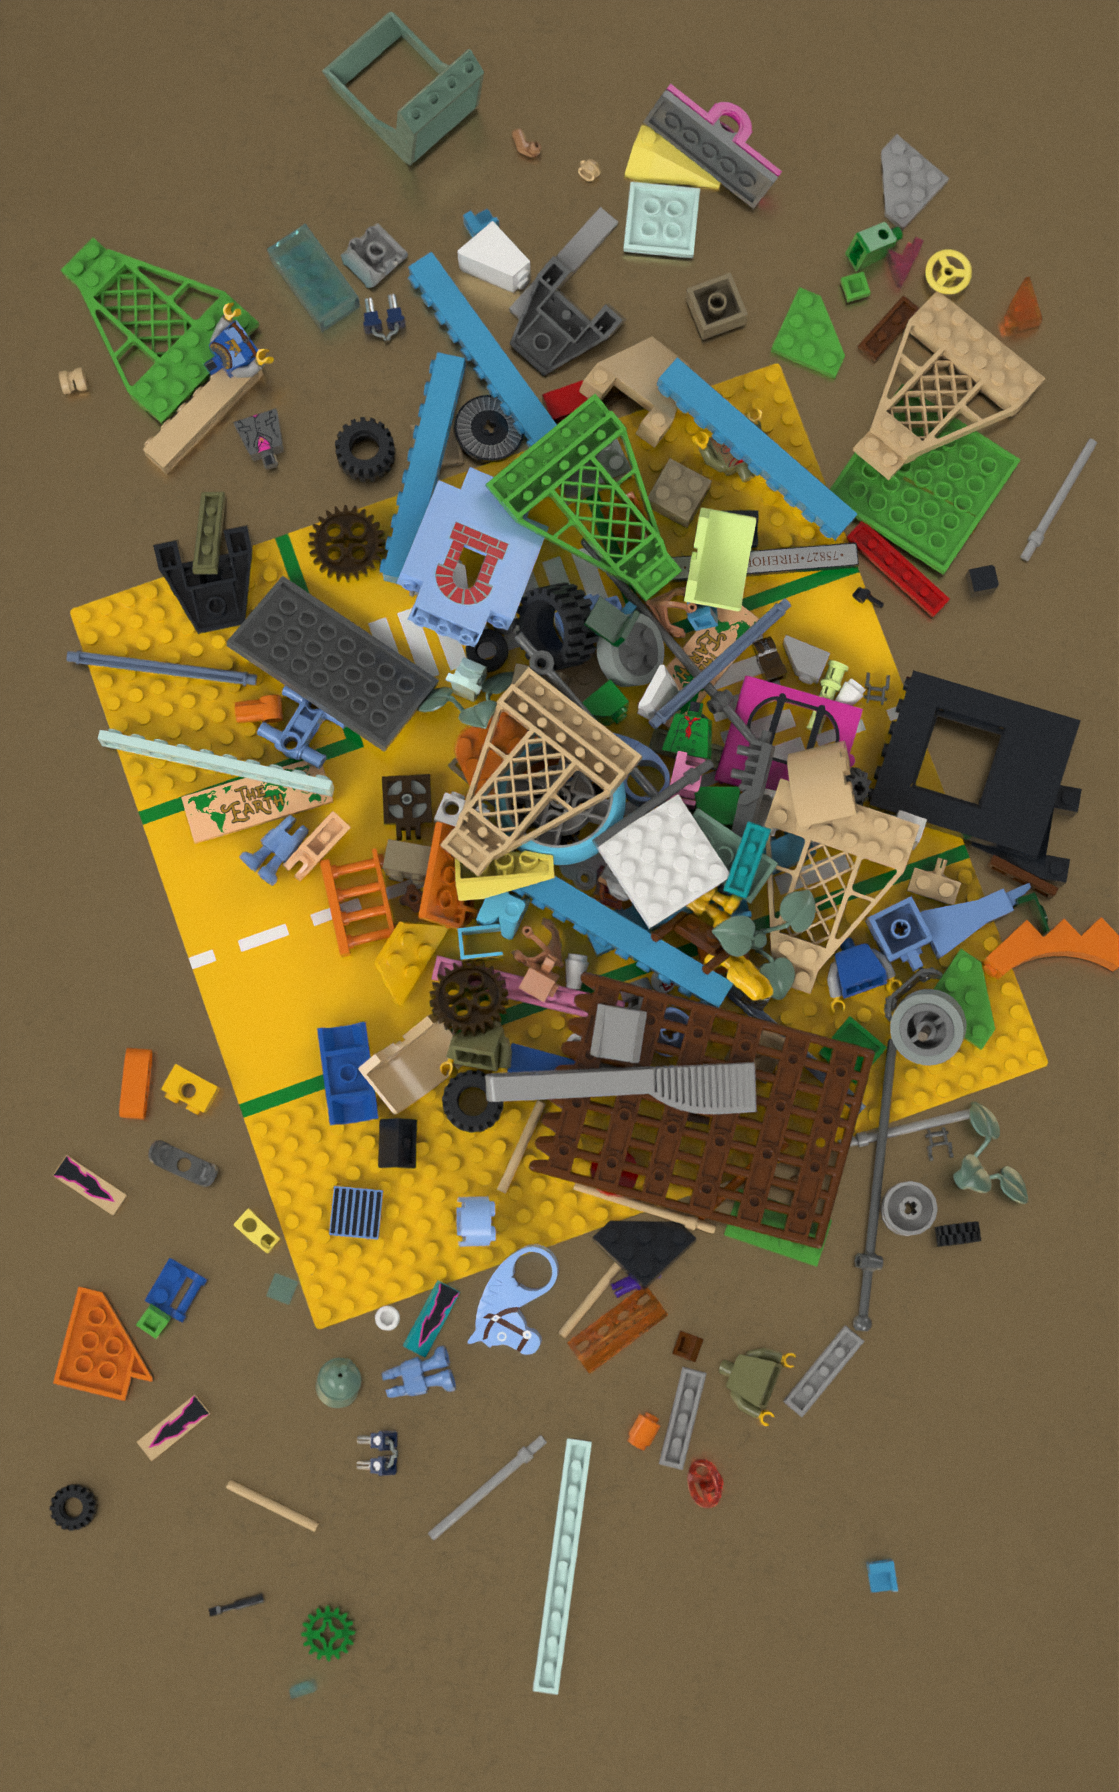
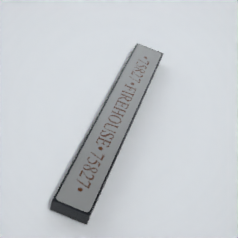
M857 542L750 551L746 577L858 568ZM691 556L672 557L682 571L670 583L687 581Z

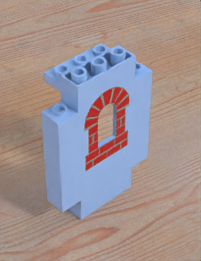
M470 467L461 489L438 480L396 584L401 585L408 591L418 593L407 620L412 621L417 626L434 630L441 636L453 638L462 645L475 647L486 622L491 623L496 628L509 629L544 538L516 523L492 495L485 484L494 477ZM529 512L523 516L525 521L545 532L548 531V526L527 518ZM463 547L486 556L476 583L470 589L459 588L452 578Z

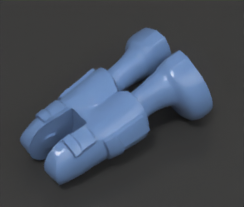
M292 815L286 817L275 829L273 828L268 831L260 840L263 845L261 849L253 854L243 852L239 856L252 871L256 872L271 852L274 853L275 856L270 862L257 872L271 886L277 882L276 872L281 863H285L292 856L309 831L302 825L292 836L289 835L287 832L296 822V818Z
M445 1345L436 1348L434 1355L425 1361L416 1357L381 1373L383 1381L396 1379V1377L401 1376L404 1384L385 1390L387 1397L426 1394L429 1387L432 1386L443 1387L448 1392L455 1391L456 1383L450 1369L434 1375L424 1376L426 1371L450 1366L449 1355Z

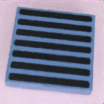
M334 1186L329 1235L379 1240L383 1190Z

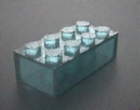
M306 223L267 249L270 261L321 332H324L360 307L359 297Z

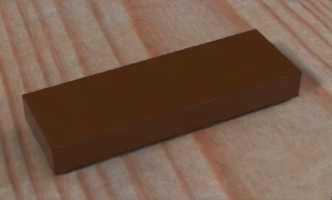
M903 295L857 348L873 362H876L905 330L909 319L920 308Z
M993 855L987 864L988 868L1021 885L1029 883L1031 890L1048 899L1053 898L1059 889L996 855Z

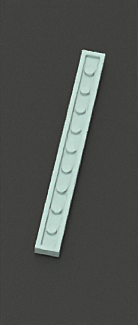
M108 729V731L100 730L97 738L104 747L330 797L333 796L334 792L333 782L324 775L313 777L308 776L301 770L290 772L273 764L267 767L251 759H247L245 762L237 760L235 756L224 754L223 757L217 756L212 751L200 749L199 752L191 750L189 746L183 744L172 746L160 739H154V741L145 740L143 736L138 734H131V736L122 735V732L115 729Z
M567 1438L533 1691L558 1695L591 1441Z

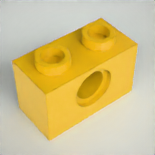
M175 1064L161 1090L167 1092L164 1096L165 1098L176 1104L181 1100L188 1104L186 1106L187 1110L199 1115L200 1111L207 1114L220 1088ZM194 1085L196 1089L194 1096L186 1098L184 1095L185 1087Z

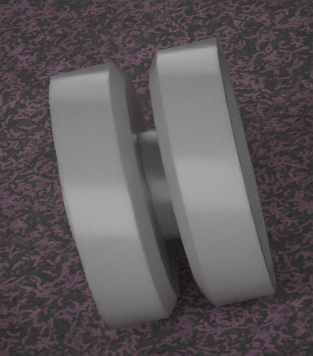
M913 1181L902 1182L888 1189L882 1197L880 1204L881 1219L886 1227L895 1234L902 1236L921 1234L929 1229L936 1219L938 1209L936 1198L930 1189L921 1183ZM906 1204L912 1207L911 1213L906 1214L904 1212Z

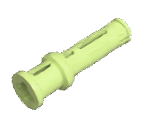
M829 660L826 676L820 682L822 689L819 696L833 700L835 693L841 690L842 686L840 683L849 667L840 662ZM814 710L806 727L810 731L816 717V711ZM826 715L823 716L818 733H821L822 727L827 717Z

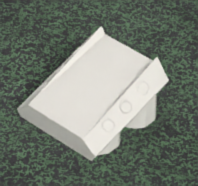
M660 665L638 705L639 710L637 714L649 720L676 693L680 692L676 682L664 665Z

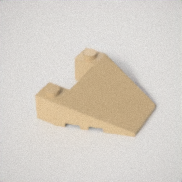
M650 337L598 362L584 379L579 392L588 399L596 394L602 401L613 386L617 387L649 411L648 415L641 422L636 434L655 448L669 430L677 410V402L671 397L667 398L660 393L656 385L657 381L677 357L688 367L690 364L655 338Z

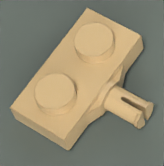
M938 858L934 871L914 868L907 891L948 905H954L961 882L949 879L943 874L948 861L944 859L942 862V859Z

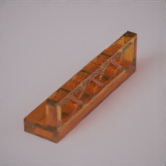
M642 1288L615 1306L567 1342V1344L588 1373L591 1374L667 1317L668 1314L649 1288L645 1290ZM646 1294L649 1296V1301L643 1305H637L639 1299ZM629 1311L625 1319L617 1320L620 1313ZM603 1326H609V1329L605 1334L598 1335V1331L600 1328H602ZM583 1341H589L588 1346L579 1352L576 1346Z

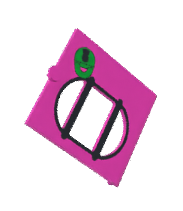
M745 676L735 712L749 729L755 713L763 705L776 701V708L769 731L772 732L769 744L772 745L785 703L816 711V717L806 749L814 748L823 716L826 715L835 729V743L845 740L850 768L854 765L855 758L850 752L863 709ZM732 722L714 780L720 784L726 783L739 787L742 780L731 778V771L733 768L745 770V762L748 756L737 754L738 745L749 747V742ZM773 757L765 788L776 791L780 778L789 781L787 761Z

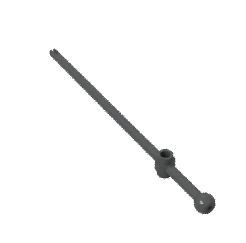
M582 538L581 544L592 558L601 561V558ZM606 573L624 596L637 606L636 610L640 614L649 617L656 624L663 642L694 678L700 674V669L629 585ZM709 682L703 689L711 697V700L707 702L710 712L713 714L723 712L749 742V747H751V739L760 741V738L754 735L730 706V703L734 701L732 693L727 689L717 691Z
M892 1038L887 1043L866 1249L863 1254L858 1253L855 1257V1266L863 1270L859 1314L853 1320V1327L855 1330L867 1332L872 1327V1320L868 1317L872 1276L875 1270H881L883 1267V1257L875 1253L897 1050Z

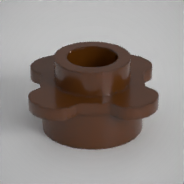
M414 884L408 885L406 893L399 899L400 904L403 906L407 905L414 913L419 912L423 891L418 890Z

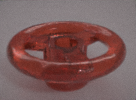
M706 1459L694 1461L687 1475L690 1495L697 1505L705 1509H711L721 1499L723 1478L710 1461ZM703 1466L709 1472L706 1475L700 1476L696 1473V1470ZM695 1482L699 1485V1488L702 1490L703 1499L699 1496L696 1490ZM714 1492V1496L711 1499L710 1493Z

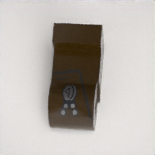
M769 636L753 642V651L764 681L774 683L785 679L788 672L781 661L772 637Z

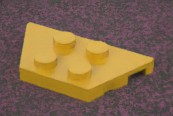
M399 921L374 961L378 972L382 974L385 987L392 994L394 1004L401 1007L449 928H445L446 926L440 924Z

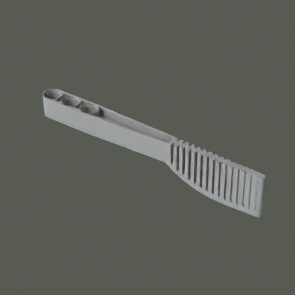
M754 1062L507 1072L485 1075L486 1100L491 1102L650 1094L671 1107L692 1113L729 1114L757 1112Z

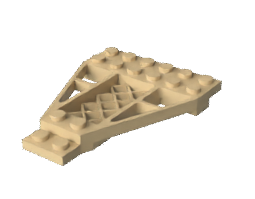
M936 291L909 319L869 432L855 445L853 451L886 479L890 480L903 465L914 461L918 456L1009 416L1013 417L1026 404L1030 396L1043 384L1046 378L944 294ZM909 333L935 353L921 367L917 366L902 353ZM898 363H900L913 373L914 376L892 399H888L887 394ZM937 367H948L949 375H938ZM931 368L933 369V376H924ZM954 370L960 375H954ZM923 382H934L935 391H924ZM939 382H950L951 390H940ZM955 382H966L967 390H956ZM918 383L919 391H910ZM981 391L1003 411L981 419L966 405ZM919 397L920 406H909L908 398ZM925 397H936L937 406H925ZM941 397H952L953 405L942 406ZM957 397H964V398L958 403ZM903 398L904 406H896ZM921 412L922 421H911L910 413ZM926 412H937L938 421H927ZM943 412H949V414L943 419ZM894 413H905L906 421H898L894 418ZM958 414H962L973 423L939 439L936 438ZM929 427H935V428L932 430V432L929 434V433H928V428H929ZM912 428H923L924 436H916L912 433Z
M528 667L517 682L511 684L497 701L495 713L463 810L459 815L455 828L440 846L479 877L493 859L497 860L612 796L640 762L642 756ZM502 712H506L529 730L509 755H505L491 743ZM543 743L544 755L530 756L529 744ZM546 745L557 753L547 754ZM491 749L504 761L475 795L488 752ZM526 749V757L518 758ZM562 758L563 770L549 771L548 759ZM544 760L545 772L531 773L530 761ZM565 760H567L570 763V765L567 768L565 765ZM527 762L528 774L514 775L513 763ZM510 768L511 776L502 777ZM581 771L600 786L604 792L576 808H572L557 796V793L574 772ZM560 775L550 788L549 776ZM546 777L547 789L533 790L532 778ZM529 779L530 791L516 792L515 780ZM511 781L512 793L499 794L498 782ZM495 787V795H488L492 788ZM545 794L535 806L534 795ZM530 795L531 808L517 809L516 797ZM513 797L514 810L500 811L499 799ZM496 799L497 812L483 813L482 801ZM555 800L568 810L565 814L524 836L525 831L550 801ZM478 805H479V813L475 810V809L478 807ZM529 813L519 825L518 814ZM515 814L516 827L502 828L501 816ZM497 816L498 828L488 821L486 817ZM505 832H513L510 837L505 834Z
M780 778L765 827L769 829L774 827L803 837L805 844L795 870L779 865L775 869L792 875L793 879L788 894L795 891L800 877L805 890L810 891L823 885L828 898L815 903L820 921L812 924L805 930L812 942L794 937L802 932L792 934L789 927L786 928L789 935L781 932V930L770 932L771 955L774 960L779 957L788 959L795 970V978L791 987L811 994L820 968L905 871L920 825L856 804L858 811L856 815L799 827L790 782ZM771 833L766 844V855L772 858ZM811 841L821 843L809 849ZM826 845L844 852L831 857ZM823 846L829 859L816 865L810 852ZM849 853L857 856L855 864L853 863ZM846 854L852 867L839 873L833 860ZM808 855L813 867L801 872ZM863 859H868L897 870L896 875L876 898L855 892L852 888ZM831 862L836 875L823 880L818 867ZM815 869L821 882L808 888L802 875ZM852 870L846 888L840 875ZM772 873L768 878L770 927L786 923L781 915L778 919L775 918ZM838 877L844 890L831 896L825 883ZM844 893L838 911L833 898ZM854 895L871 901L870 905L840 939H836L835 936L849 897ZM830 900L836 913L823 919L817 906ZM837 916L830 933L825 921ZM822 923L828 936L815 942L810 928ZM829 939L826 947L817 945Z

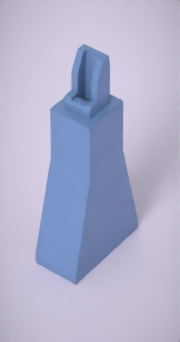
M1025 884L1007 893L1003 888L979 900L920 912L931 933L933 941L930 943L936 959L942 958L984 925L1014 911L1013 906L1016 904L1015 900L1022 897L1031 888L1030 884Z

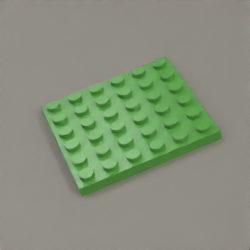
M902 384V385L899 387V389L897 390V392L904 386V384ZM919 397L908 398L909 406H920ZM903 398L896 406H904ZM925 398V406H937ZM921 412L910 413L911 421H922ZM926 412L927 421H938L937 412ZM943 412V419H944L949 413ZM894 413L895 419L906 421L905 413ZM954 418L936 438L939 439L968 425ZM929 427L928 433L930 434L935 427ZM912 428V433L916 436H924L923 428ZM975 431L918 456L914 461L903 465L890 480L886 479L858 454L854 453L829 490L857 513L856 519L868 524L876 532L944 575L1021 459Z

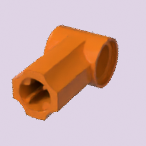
M267 695L260 697L259 700L235 702L234 708L237 724L257 721L276 723L284 720L282 698L280 695Z

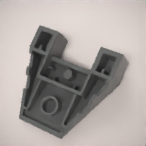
M553 256L538 273L522 316H520L509 343L543 375L550 373L611 338L627 320L610 303L605 304L597 315L591 319L560 289L575 271L558 256Z

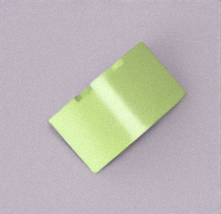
M700 508L693 547L697 549V552H692L684 597L685 602L741 611L748 562L756 526L755 517Z

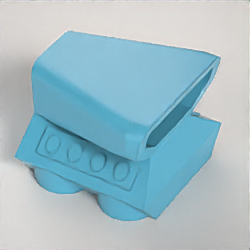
M510 891L485 898L476 919L477 924L484 926L500 923L502 937L512 940L531 899L525 894L523 897L510 894Z

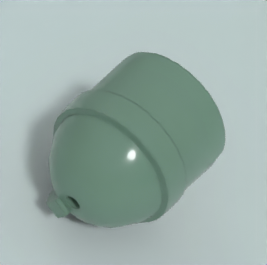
M334 1358L326 1362L321 1367L316 1380V1393L319 1399L325 1405L332 1408H344L351 1405L357 1398L362 1382L358 1367L349 1358Z

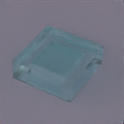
M275 1273L266 1296L290 1305L299 1282Z
M311 1679L292 1685L289 1689L291 1699L315 1692L317 1690L316 1681Z

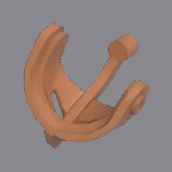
M686 587L675 588L645 602V605L650 608L656 619L674 638H685L686 633L684 629L670 624L667 607L684 609L688 614L695 612L697 609L695 603L687 605L670 601L673 596H685Z
M545 917L542 919V925L552 934L548 947L534 935L531 927L525 926L522 929L524 936L531 938L540 946L543 952L535 957L528 958L517 949L511 952L514 955V959L530 968L534 962L542 966L546 957L551 953L558 957L554 966L562 968L564 966L561 958L562 941L555 924Z

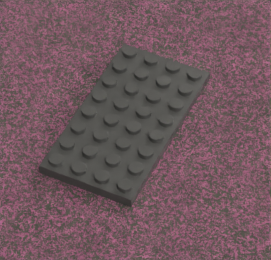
M284 576L277 581L228 639L226 645L384 752L439 682L437 678Z

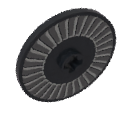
M481 395L467 401L458 411L454 423V433L459 446L466 454L483 462H499L509 458L519 449L524 437V433L520 435L513 425L515 421L511 415L507 417L500 407L502 403L498 397L493 398L492 395ZM487 424H489L491 428L494 427L492 433H490L489 430H484Z

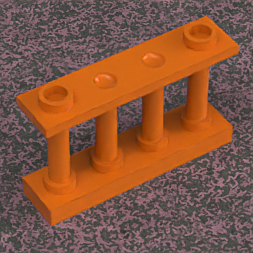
M376 848L372 849L373 858L341 866L331 865L329 859L320 861L339 952L342 958L351 956L350 949H353L356 945L389 938L397 926L393 922L382 873L384 856L383 853L378 854ZM376 867L378 882L342 890L341 887L336 888L335 879H338L340 875ZM381 891L384 905L349 913L346 911L342 912L340 902H344V899ZM386 914L389 928L356 936L347 935L345 926L349 925V922Z

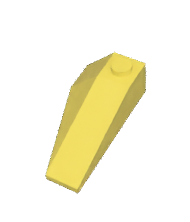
M645 125L641 126L633 145L624 177L640 183L668 184L669 186L690 185L697 188L719 189L721 183L653 129Z
M511 851L497 860L493 859L479 877L455 858L458 900L484 899L555 878L553 855L523 851L522 853Z

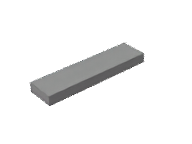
M844 1325L785 1397L783 1402L799 1416L803 1417L864 1343V1340Z
M682 1367L659 1464L683 1470L707 1373Z

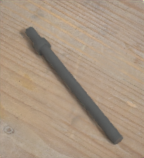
M707 759L696 768H690L684 772V776L594 838L592 840L594 845L598 848L688 784L693 785L700 780L701 775L714 767L712 761Z

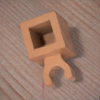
M550 953L542 966L534 962L528 969L519 988L543 1002L549 996L553 998L560 986L556 983L560 976L551 971L558 957Z

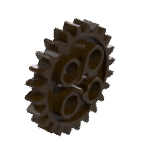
M344 505L343 511L340 512L338 507L335 506L334 514L326 510L327 518L324 519L319 516L318 519L321 524L312 525L316 533H309V537L314 540L308 542L309 548L314 549L309 553L311 557H317L313 561L315 566L322 564L319 568L321 573L328 570V578L336 574L338 582L342 576H345L347 582H350L351 576H354L359 581L360 573L368 577L367 569L375 571L373 563H381V559L377 555L385 554L384 549L380 546L386 545L384 539H379L384 536L383 530H377L380 527L379 522L372 523L374 521L373 514L366 518V509L358 513L357 506H354L352 511H348L347 505ZM360 527L365 531L361 536H355L352 534L353 530ZM338 528L341 530V533L336 537L329 535L331 529ZM345 540H350L349 547H344ZM364 541L368 542L367 545H363L361 543H363ZM326 543H332V545L326 546ZM358 550L365 552V556L361 559L353 557V554ZM334 551L341 553V557L337 560L329 558V555Z
M475 960L471 962L470 966H467L466 961H462V967H458L456 963H453L454 970L452 971L445 967L446 975L438 974L437 978L440 983L433 982L434 990L430 991V998L432 1000L429 1002L430 1006L433 1007V1016H438V1024L444 1022L445 1030L452 1027L454 1035L459 1030H462L463 1037L466 1036L468 1031H471L472 1035L476 1036V1030L478 1029L485 1034V1026L494 1029L493 1020L501 1022L499 1014H506L504 1006L509 1005L508 998H506L509 993L508 989H505V980H501V973L494 974L493 966L486 970L485 962H482L478 967ZM473 981H481L478 986L470 985ZM451 990L459 991L456 995L448 994ZM483 1001L491 1002L485 1007L479 1005ZM461 1010L468 1011L466 1015H457V1013Z

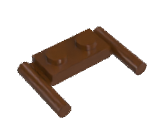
M684 911L677 913L651 934V939L654 942H658L674 930L691 943L715 956L702 966L703 973L707 975L731 956L724 950L719 940L712 933L714 929L712 926L691 913L687 916Z

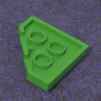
M799 287L771 348V352L835 379L845 358L844 351L821 296Z
M960 949L934 989L947 993L959 1003L965 1014L967 1025L964 1039L982 1050L995 1031L982 963Z

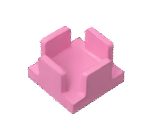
M678 751L670 785L683 777L684 772L690 768H696L705 759L688 756L686 752ZM702 775L700 780L693 785L688 784L668 798L666 802L679 795L682 797L681 799L687 809L694 810L696 801H693L695 800L694 792L697 793L699 791Z

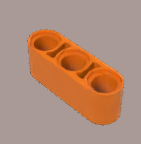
M129 1047L126 1049L119 1106L120 1118L143 1120L146 1118L152 1067V1049Z

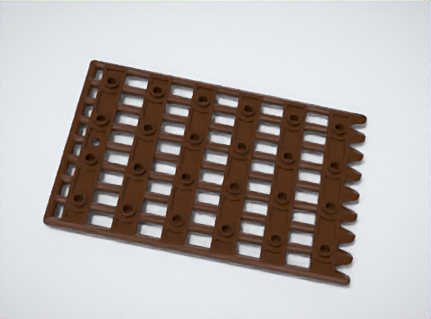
M583 972L580 976L581 981L592 988L594 993L576 995L574 1004L588 1015L587 1017H573L567 1023L569 1030L580 1036L581 1041H566L561 1045L562 1053L574 1060L575 1063L572 1065H559L555 1070L599 1069L600 1062L620 1068L651 1066L654 1052L677 1057L676 1065L680 1066L754 1062L756 1054L779 1060L775 1074L755 1069V1079L772 1083L769 1098L756 1095V1105L766 1107L763 1120L758 1121L740 1116V1113L699 1114L712 1118L709 1131L705 1132L685 1126L689 1112L671 1107L650 1094L616 1095L614 1106L591 1101V1097L549 1099L562 1109L561 1112H548L542 1116L543 1125L554 1131L555 1136H540L535 1141L536 1148L548 1155L549 1158L547 1160L531 1161L529 1169L536 1173L820 1249L824 1244L875 1052L865 1047L597 974ZM620 991L643 997L640 1010L647 1012L639 1063L590 1055L598 1004L617 1006ZM667 1004L691 1010L687 1024L665 1019L664 1015ZM715 1017L738 1023L735 1036L731 1037L712 1032ZM661 1028L684 1034L681 1047L677 1048L657 1042ZM762 1030L785 1036L782 1050L760 1045L759 1041ZM708 1041L730 1046L731 1050L728 1061L705 1055ZM810 1043L832 1049L829 1063L806 1057ZM857 1056L864 1057L860 1072L854 1070ZM803 1067L826 1072L823 1086L800 1081ZM851 1080L857 1081L854 1095L847 1094ZM797 1090L820 1096L816 1111L793 1105ZM641 1099L665 1105L661 1119L639 1114L638 1110ZM844 1103L851 1105L847 1119L841 1118ZM587 1110L611 1116L608 1129L604 1130L585 1125L584 1121ZM790 1114L813 1120L810 1134L788 1129L787 1125ZM635 1123L658 1129L655 1143L631 1137ZM736 1125L758 1130L759 1134L756 1145L734 1140L733 1136ZM838 1127L844 1128L841 1143L834 1141ZM581 1134L603 1139L604 1143L601 1154L577 1148ZM682 1136L704 1141L705 1146L702 1156L679 1150ZM784 1138L807 1144L803 1158L780 1152ZM818 1138H823L825 1140V1144L823 1147H818L816 1145V1140ZM628 1147L651 1152L648 1167L625 1161ZM730 1149L753 1155L749 1169L726 1163ZM831 1151L838 1152L835 1166L828 1165ZM574 1158L597 1163L594 1178L571 1172ZM676 1159L699 1165L695 1180L672 1174ZM777 1162L800 1167L797 1182L774 1176ZM622 1170L645 1176L642 1191L618 1185ZM723 1173L746 1178L743 1193L720 1187ZM825 1174L832 1176L828 1190L821 1189ZM670 1183L693 1189L689 1204L666 1198ZM771 1185L794 1191L791 1204L786 1205L768 1200ZM717 1196L740 1202L737 1215L733 1216L714 1211ZM819 1198L825 1200L821 1214L815 1213ZM767 1209L787 1215L784 1229L762 1224L764 1210ZM812 1222L818 1223L815 1238L809 1236Z

